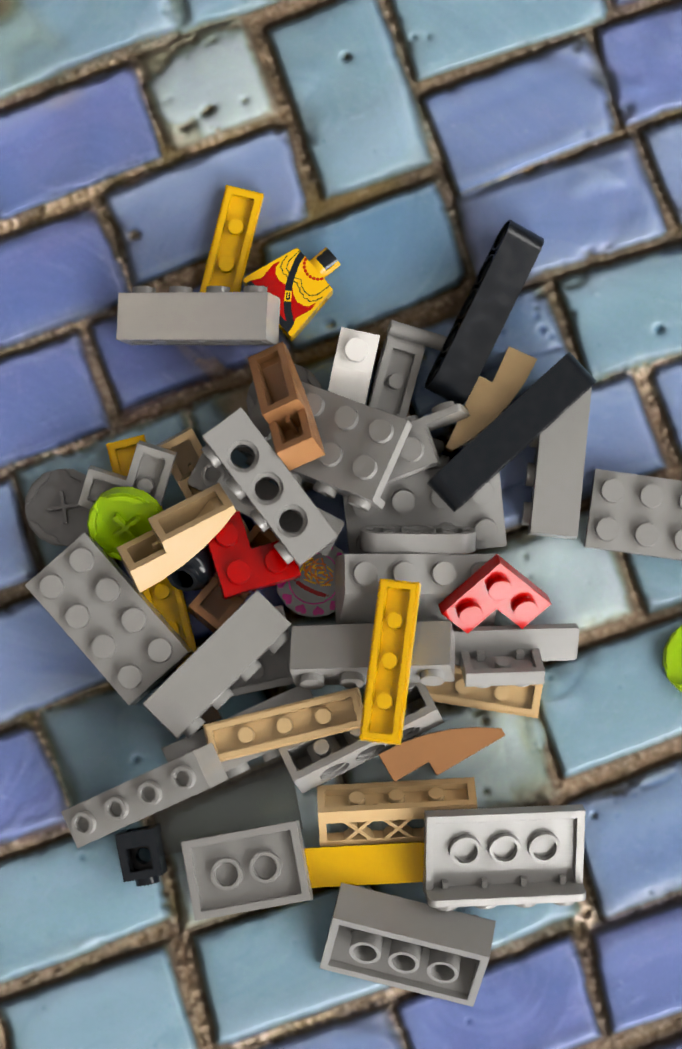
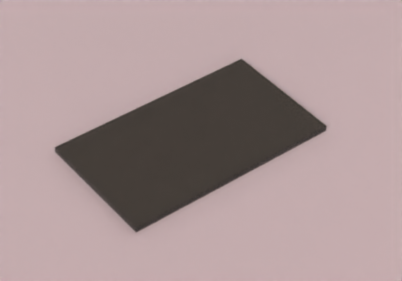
M262 755L247 762L250 767L249 770L154 813L155 824H161V838L165 855L182 852L181 842L296 820H299L300 828L303 829L295 784L281 755L267 762H264Z

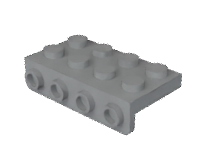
M301 381L321 437L325 455L291 470L290 473L299 485H301L302 480L314 484L312 489L324 496L334 499L336 493L348 497L347 503L360 510L369 512L371 506L382 510L385 502L380 497L412 424L403 418ZM257 400L250 420L275 451L269 424L262 416L259 401ZM238 448L237 450L247 457L245 463L251 466L255 459L253 452L248 448Z
M444 454L438 455L441 464L387 484L380 497L385 502L382 510L372 506L369 512L360 510L348 504V497L343 496L349 554H435L371 553L361 550V528L375 525L470 527L476 530V550L507 546L500 472L456 512H453L427 484L451 460L449 455Z
M583 805L424 811L423 892L428 906L440 911H452L457 907L472 906L486 910L493 909L497 905H515L517 907L529 908L539 903H554L559 906H570L575 902L586 900V890L583 885L585 809Z

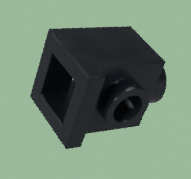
M160 823L121 830L115 835L124 882L135 880L136 886L151 885L160 882L159 876L168 871ZM140 848H147L150 851V861L140 859Z

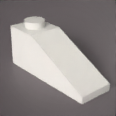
M341 327L328 387L329 392L366 404L380 335Z

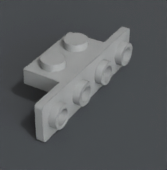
M448 401L434 406L431 409L432 414L419 419L417 415L403 418L408 420L412 427L386 485L441 464L430 432L469 417L468 409L460 403L455 404L454 401Z
M202 453L188 479V484L199 491H203L219 483L234 505L235 510L251 517L249 513L255 508L246 496L240 501L225 482L231 476L222 464L214 468L205 454ZM269 479L260 481L255 488L258 498L264 501L273 500L279 492L278 486L270 483ZM317 507L339 536L344 522ZM289 511L280 517L279 524L285 532L295 533L302 528L303 520L298 513ZM336 540L321 550L319 554L328 556Z
M576 623L527 625L523 629L518 625L476 626L468 634L459 627H453L455 636V664H460L465 687L488 688L490 686L506 685L525 687L544 684L545 668L543 661H568L577 658L579 627Z

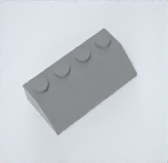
M342 554L336 556V624L374 623L380 578L419 582L421 584L417 622L450 621L441 614L438 604L496 554ZM497 609L478 626H494ZM451 622L452 627H458L453 622Z
M341 882L319 968L473 1007L490 959L496 921L454 910L440 911L429 907L426 903Z

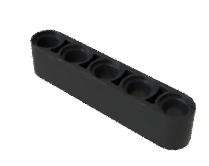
M508 220L503 225L426 379V389L448 401H454L455 404L460 403L463 405L531 272L542 249L544 238L512 220Z
M570 352L567 353L441 468L427 484L453 512H456L597 381Z

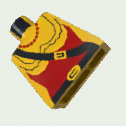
M327 247L310 261L298 248H295L245 277L243 284L244 286H265L268 288L267 292L280 298L279 328L292 342L333 295V289L324 278L338 268L340 263Z

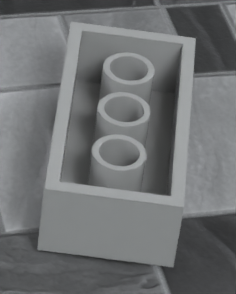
M85 532L25 584L27 589L128 705H136L194 653L142 592L138 591L136 585L118 564L103 551V548L97 541L95 542Z

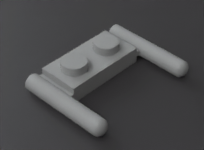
M391 320L388 325L387 336L383 343L367 406L400 418L407 417L425 351L424 346L440 351L447 336ZM432 438L437 454L440 455L444 450V443L442 440Z

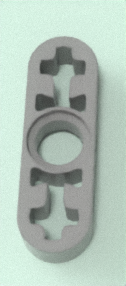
M366 526L361 528L360 549L371 553H472L476 550V530L463 526Z

